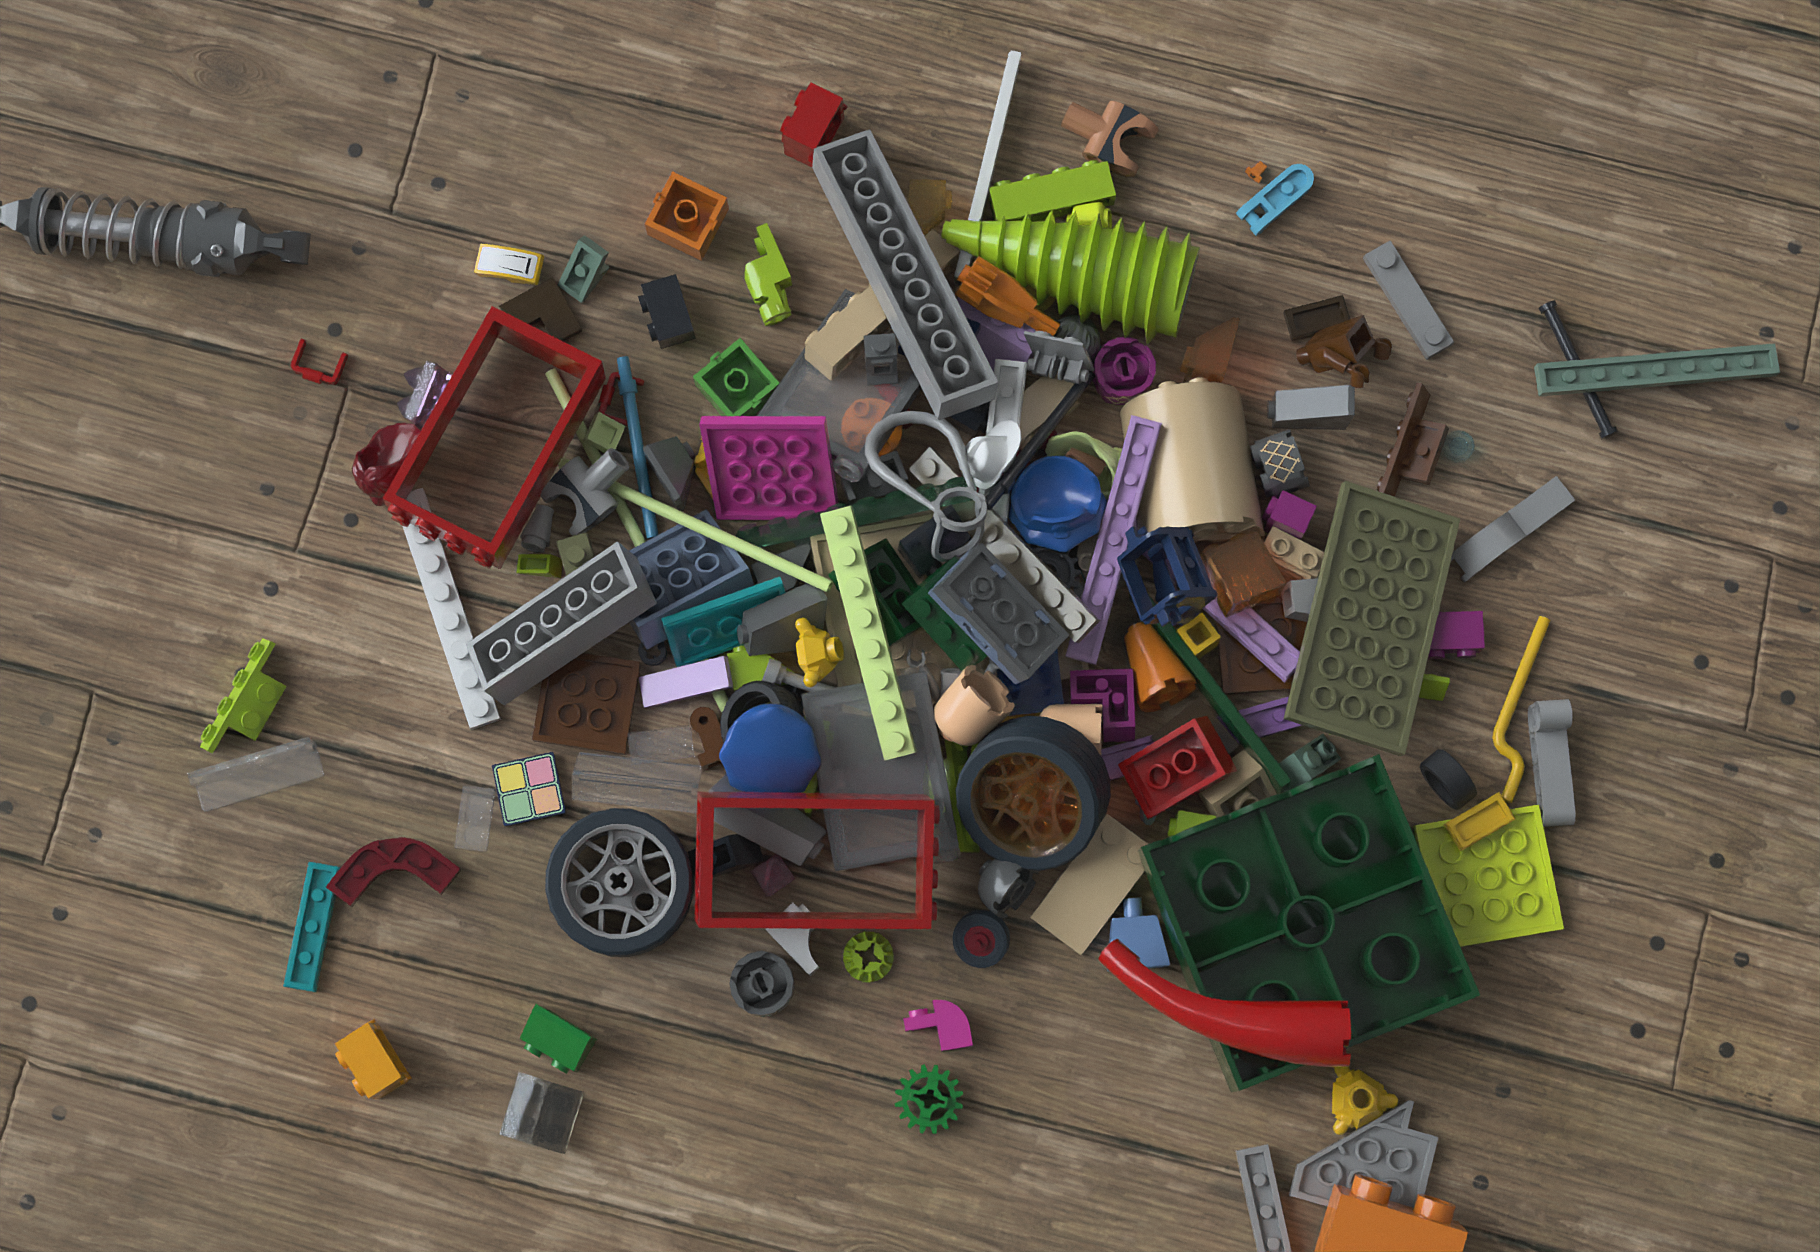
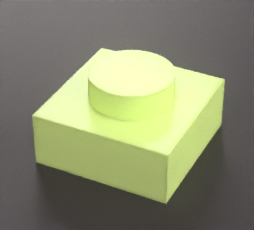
M598 412L594 415L583 441L605 453L610 448L616 449L625 426Z

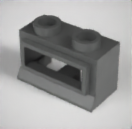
M897 450L880 456L881 461L908 483V477ZM869 467L865 475L852 468L839 472L841 485L849 506L855 507L899 490L884 481L871 467Z

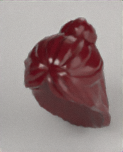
M396 423L395 425H388L379 429L372 436L369 444L356 452L352 465L355 483L363 493L370 496V499L376 506L385 505L383 497L421 432L412 423Z

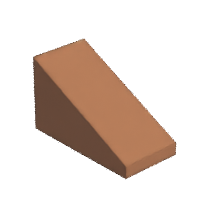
M1071 448L1064 455L1081 462L1097 477L1106 466L1104 460Z

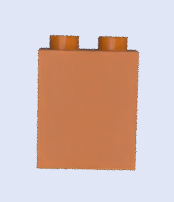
M1355 1174L1351 1188L1334 1183L1314 1252H1463L1468 1232L1459 1221L1452 1220L1456 1208L1454 1204L1433 1196L1418 1194L1414 1208L1389 1200L1393 1189L1392 1185L1371 1177Z

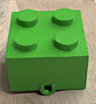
M741 338L722 353L718 351L710 358L711 362L693 376L695 386L721 416H754L764 407L780 384Z

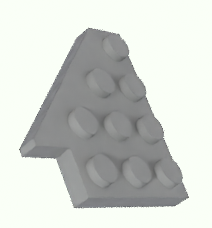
M1408 1100L1298 1163L1289 1196L1328 1206L1334 1183L1351 1188L1355 1174L1392 1185L1393 1189L1389 1200L1414 1208L1417 1195L1425 1194L1438 1137L1408 1129L1414 1101Z

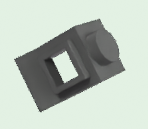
M895 333L865 335L864 358L867 386L898 383ZM889 364L887 367H874V365Z

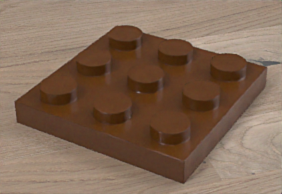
M1282 596L1242 599L1298 651L1301 650L1307 622L1284 616ZM1216 621V631L1221 636L1218 644L1221 686L1226 695L1291 690L1294 674L1284 683Z
M582 653L543 679L532 741L626 755L641 662Z

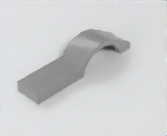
M1557 476L1453 551L1451 561L1455 559L1465 572L1461 577L1464 583L1506 550L1526 538L1575 501L1574 497Z

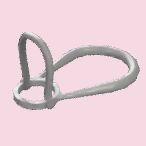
M905 411L891 414L876 423L866 437L865 456L871 469L884 481L934 511L933 516L937 527L931 547L933 557L938 561L947 562L954 555L961 557L968 550L977 546L984 533L987 501L983 493L979 494L975 490L965 445L958 430L945 419L937 420L935 415L920 411ZM903 424H925L938 429L948 438L968 487L946 489L939 494L936 500L930 502L881 461L877 453L878 441L885 432ZM965 496L975 501L976 518L965 523L954 522L945 517L944 513L940 510V506L948 498ZM944 528L958 532L976 529L975 535L963 547L946 554L939 553V545Z

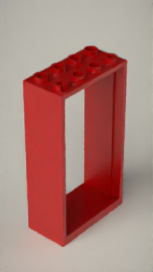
M491 306L383 497L388 508L387 511L393 515L391 519L405 527H408L409 524L420 529L419 533L432 541H436L439 538L447 542L446 547L457 554L463 555L464 552L475 556L474 561L483 567L490 569L494 566L501 569L538 503L542 490L550 481L606 380L602 361ZM499 338L581 379L490 543L406 499L496 339Z
M697 791L694 914L698 928L931 929L932 921L937 920V902L932 901V889H937L938 871L933 869V857H938L939 840L938 837H934V824H939L940 819L939 805H935V800L926 794ZM714 808L918 810L915 913L712 911Z

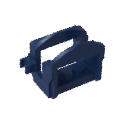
M1132 526L1125 532L1129 544L1127 545V550L1117 557V561L1139 618L1144 624H1158L1160 622L1163 627L1171 621L1172 626L1176 624L1185 625L1197 617L1200 610L1218 596L1217 591L1211 585L1193 540L1194 533L1192 530H1189V527H1158L1156 530L1148 532L1145 526L1136 531L1135 526ZM1149 548L1151 549L1148 551L1150 560L1153 561V577L1156 588L1155 600L1158 602L1154 607L1135 562ZM1166 559L1169 560V563L1177 580V584L1180 588L1179 591L1176 588V585L1166 563Z

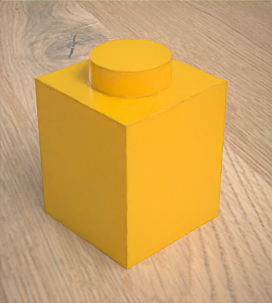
M1200 613L1176 631L1198 659L1217 647L1221 638L1203 613Z

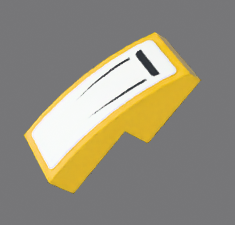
M480 244L474 273L480 277L507 279L511 283L538 285L545 256L522 249Z

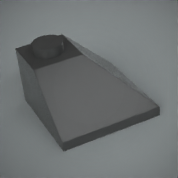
M677 436L643 447L648 464L677 510L684 511L695 471L692 461L695 458V454L687 441L682 444Z

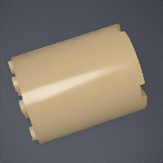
M1203 377L1192 379L1189 383L1177 384L1174 381H1167L1159 384L1158 389L1141 394L1123 406L1120 411L1124 441L1131 415L1162 423L1136 516L1138 530L1143 526L1146 527L1148 532L1154 531L1158 527H1189V530H1192L1194 533L1193 540L1195 543L1204 540L1220 542L1264 536L1240 392L1234 386L1208 382L1207 378Z

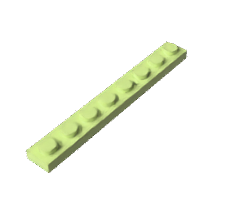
M853 506L821 513L823 528L884 761L916 753L914 739Z

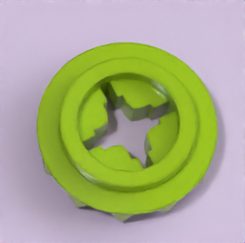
M864 931L853 936L846 944L843 953V962L846 970L853 978L862 982H875L882 979L890 971L894 960L893 949L889 941L876 932ZM872 944H875L873 955L882 962L870 961L865 970H863V958L855 953V951L866 952L868 948H871Z

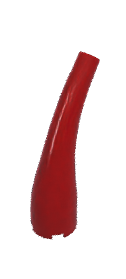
M1115 939L1108 944L1098 958L1120 982L1143 1001L1173 1021L1207 1038L1242 1051L1288 1063L1317 1067H1349L1351 1055L1347 1054L1346 1047H1349V1040H1351L1350 1008H1347L1348 1001H1238L1209 998L1181 988L1158 976L1140 962V957L1119 939Z

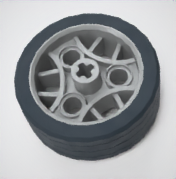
M610 808L591 813L575 822L560 837L551 852L546 868L545 892L550 911L555 920L572 940L592 952L610 957H631L649 952L662 945L680 928L689 913L693 899L694 874L685 848L678 836L665 823L648 813L633 809ZM608 835L606 850L592 843ZM646 839L653 842L661 851L643 855ZM623 843H629L634 848L632 857L627 860L619 859L616 853L617 848ZM587 846L603 855L598 866L590 873L577 861L579 855ZM666 857L670 872L651 882L647 876L644 862ZM575 865L585 877L570 882L573 866ZM625 877L624 881L627 886L624 889L618 887L615 890L617 886L614 883L615 878L623 879ZM671 879L669 897L655 888ZM594 886L599 890V898L594 903H585L582 899L584 889ZM643 894H649L654 899V905L648 911H641L636 905L638 897ZM605 911L626 913L621 934L605 933ZM599 912L598 930L589 926L583 919ZM632 916L645 925L644 928L638 931L628 933Z

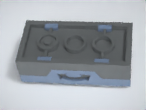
M983 543L968 550L928 592L1014 684L1029 679L1069 636L1065 629Z

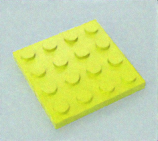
M1539 804L1510 809L1516 818L1514 821L1462 851H1459L1444 826L1445 823L1452 819L1413 826L1417 845L1460 947L1564 929Z

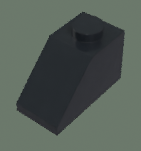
M739 834L727 835L713 841V877L742 870L764 861L760 845ZM696 849L688 851L695 876Z

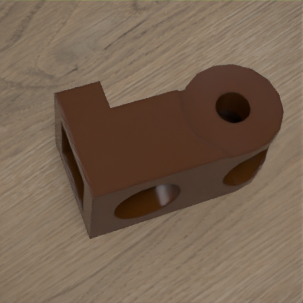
M699 707L691 714L690 725L695 734L700 737L705 750L704 753L697 755L701 768L705 771L722 765L719 753L724 743L721 737L720 723L715 712L708 707Z

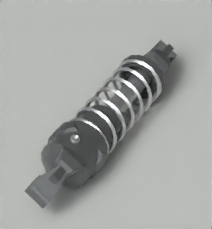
M49 187L38 188L29 199L17 200L3 206L2 201H0V228L8 226L21 233L31 249L40 255L52 254L59 244L60 252L65 257L71 252L74 237H82L83 254L87 259L93 256L97 239L106 240V256L110 262L117 257L120 241L129 242V257L133 264L137 263L141 256L153 257V262L157 267L163 261L177 263L180 269L184 267L186 270L189 269L196 274L219 277L222 273L242 275L258 258L271 253L280 256L281 262L308 265L310 233L283 230L280 233L266 234L261 231L246 208H230L225 203L218 201L202 200L200 203H190L186 208H182L176 201L169 202L166 206H159L155 200L147 199L138 208L136 202L130 196L123 197L115 205L107 194H100L91 202L89 196L83 191L76 192L68 199L62 190ZM60 196L62 197V199H63V201H64V203H65V209H64V211H63V208H62V201H61ZM82 197L85 199L89 209L87 213L72 212V205L77 198ZM101 200H106L109 203L112 211L111 216L95 214V209ZM129 202L132 205L135 214L134 218L118 216V212L124 203ZM147 205H153L154 208L146 207V206H147ZM65 236H68L67 245L65 248ZM88 238H91L90 247L88 249Z

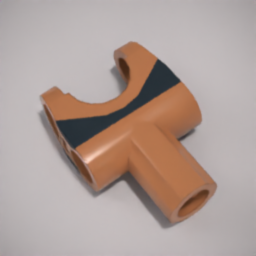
M1110 101L1102 116L1072 102L1061 124V127L1089 140L1082 153L1087 161L1098 160L1099 163L1108 161L1110 172L1126 177H1134L1139 166L1122 151L1120 143L1125 138L1131 136L1140 138L1143 136L1154 139L1158 132V127L1150 119L1117 101Z

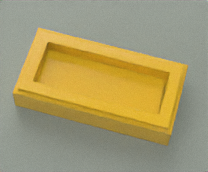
M1500 792L1448 821L1444 826L1459 851H1462L1514 821L1516 818Z

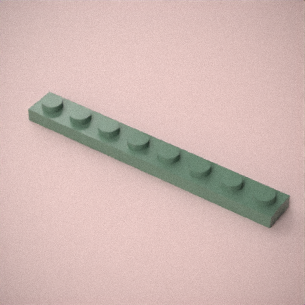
M1775 344L1537 363L1534 367L1539 396L1774 377L1780 373Z

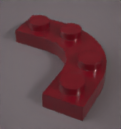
M406 837L377 840L363 846L351 855L326 885V888L350 907H353L371 883L380 875L391 871H406L418 877L442 895L461 872V869L437 850L421 841Z

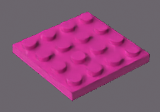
M701 416L699 425L717 519L821 520V513L839 509L826 416Z

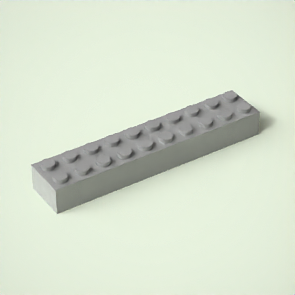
M869 129L814 148L812 168L937 420L995 400L999 382L871 130Z

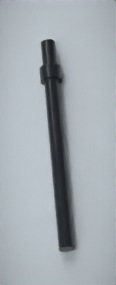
M1089 371L1087 382L1075 383L1005 473H1002L1000 479L985 497L988 510H992L1003 494H1008L1014 487L1017 476L1093 381L1095 374L1092 371Z

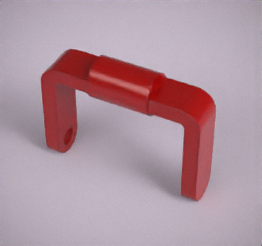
M301 338L290 364L292 370L296 374L302 375L303 379L318 384L323 382L329 385H336L345 367L348 354L344 352L341 354L333 377L308 367H300L298 364L307 340Z
M613 372L609 376L607 385H603L598 401L601 404L599 412L628 427L627 420L606 414L613 398L616 379L620 380L619 373ZM632 376V379L636 380V385H644V380Z

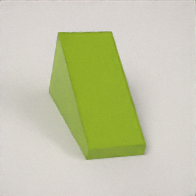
M519 554L516 573L561 578L563 563L561 558L551 554Z

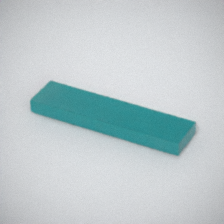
M315 862L308 863L283 987L317 992L336 895L329 891L326 885L341 867Z

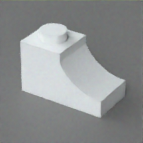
M792 903L783 912L810 911L803 904L797 907ZM766 928V931L809 976L819 969V966L812 958L809 947L810 934L814 929Z

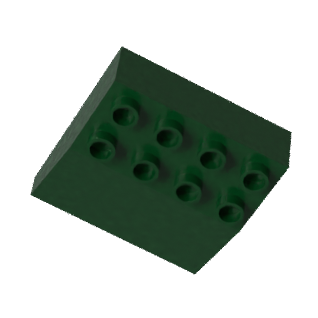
M1380 754L1348 768L1306 782L1289 791L1262 799L1230 814L1203 822L1171 837L1147 844L1138 850L1176 957L1191 992L1209 998L1238 1001H1348L1347 1008H1350L1351 1021L1349 1047L1480 996ZM1209 1038L1230 1092L1241 1091L1304 1066L1302 1064L1288 1063L1255 1055Z

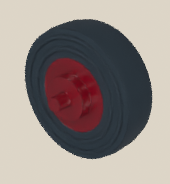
M976 910L967 913L959 920L953 931L955 952L966 964L977 968H986L997 964L1005 956L1010 945V933L1006 923L1002 918L987 910Z

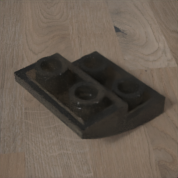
M519 1072L499 1134L565 1154L584 1092Z

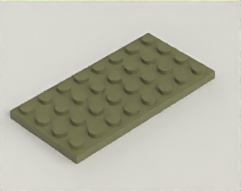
M1349 481L1341 483L1284 715L1285 720L1398 756L1405 755L1460 518Z

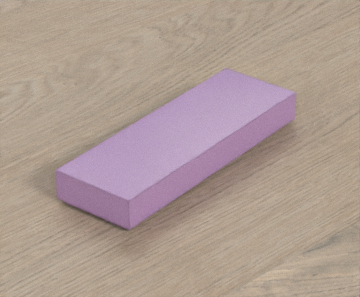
M726 656L639 677L644 708H652L733 688L729 661Z

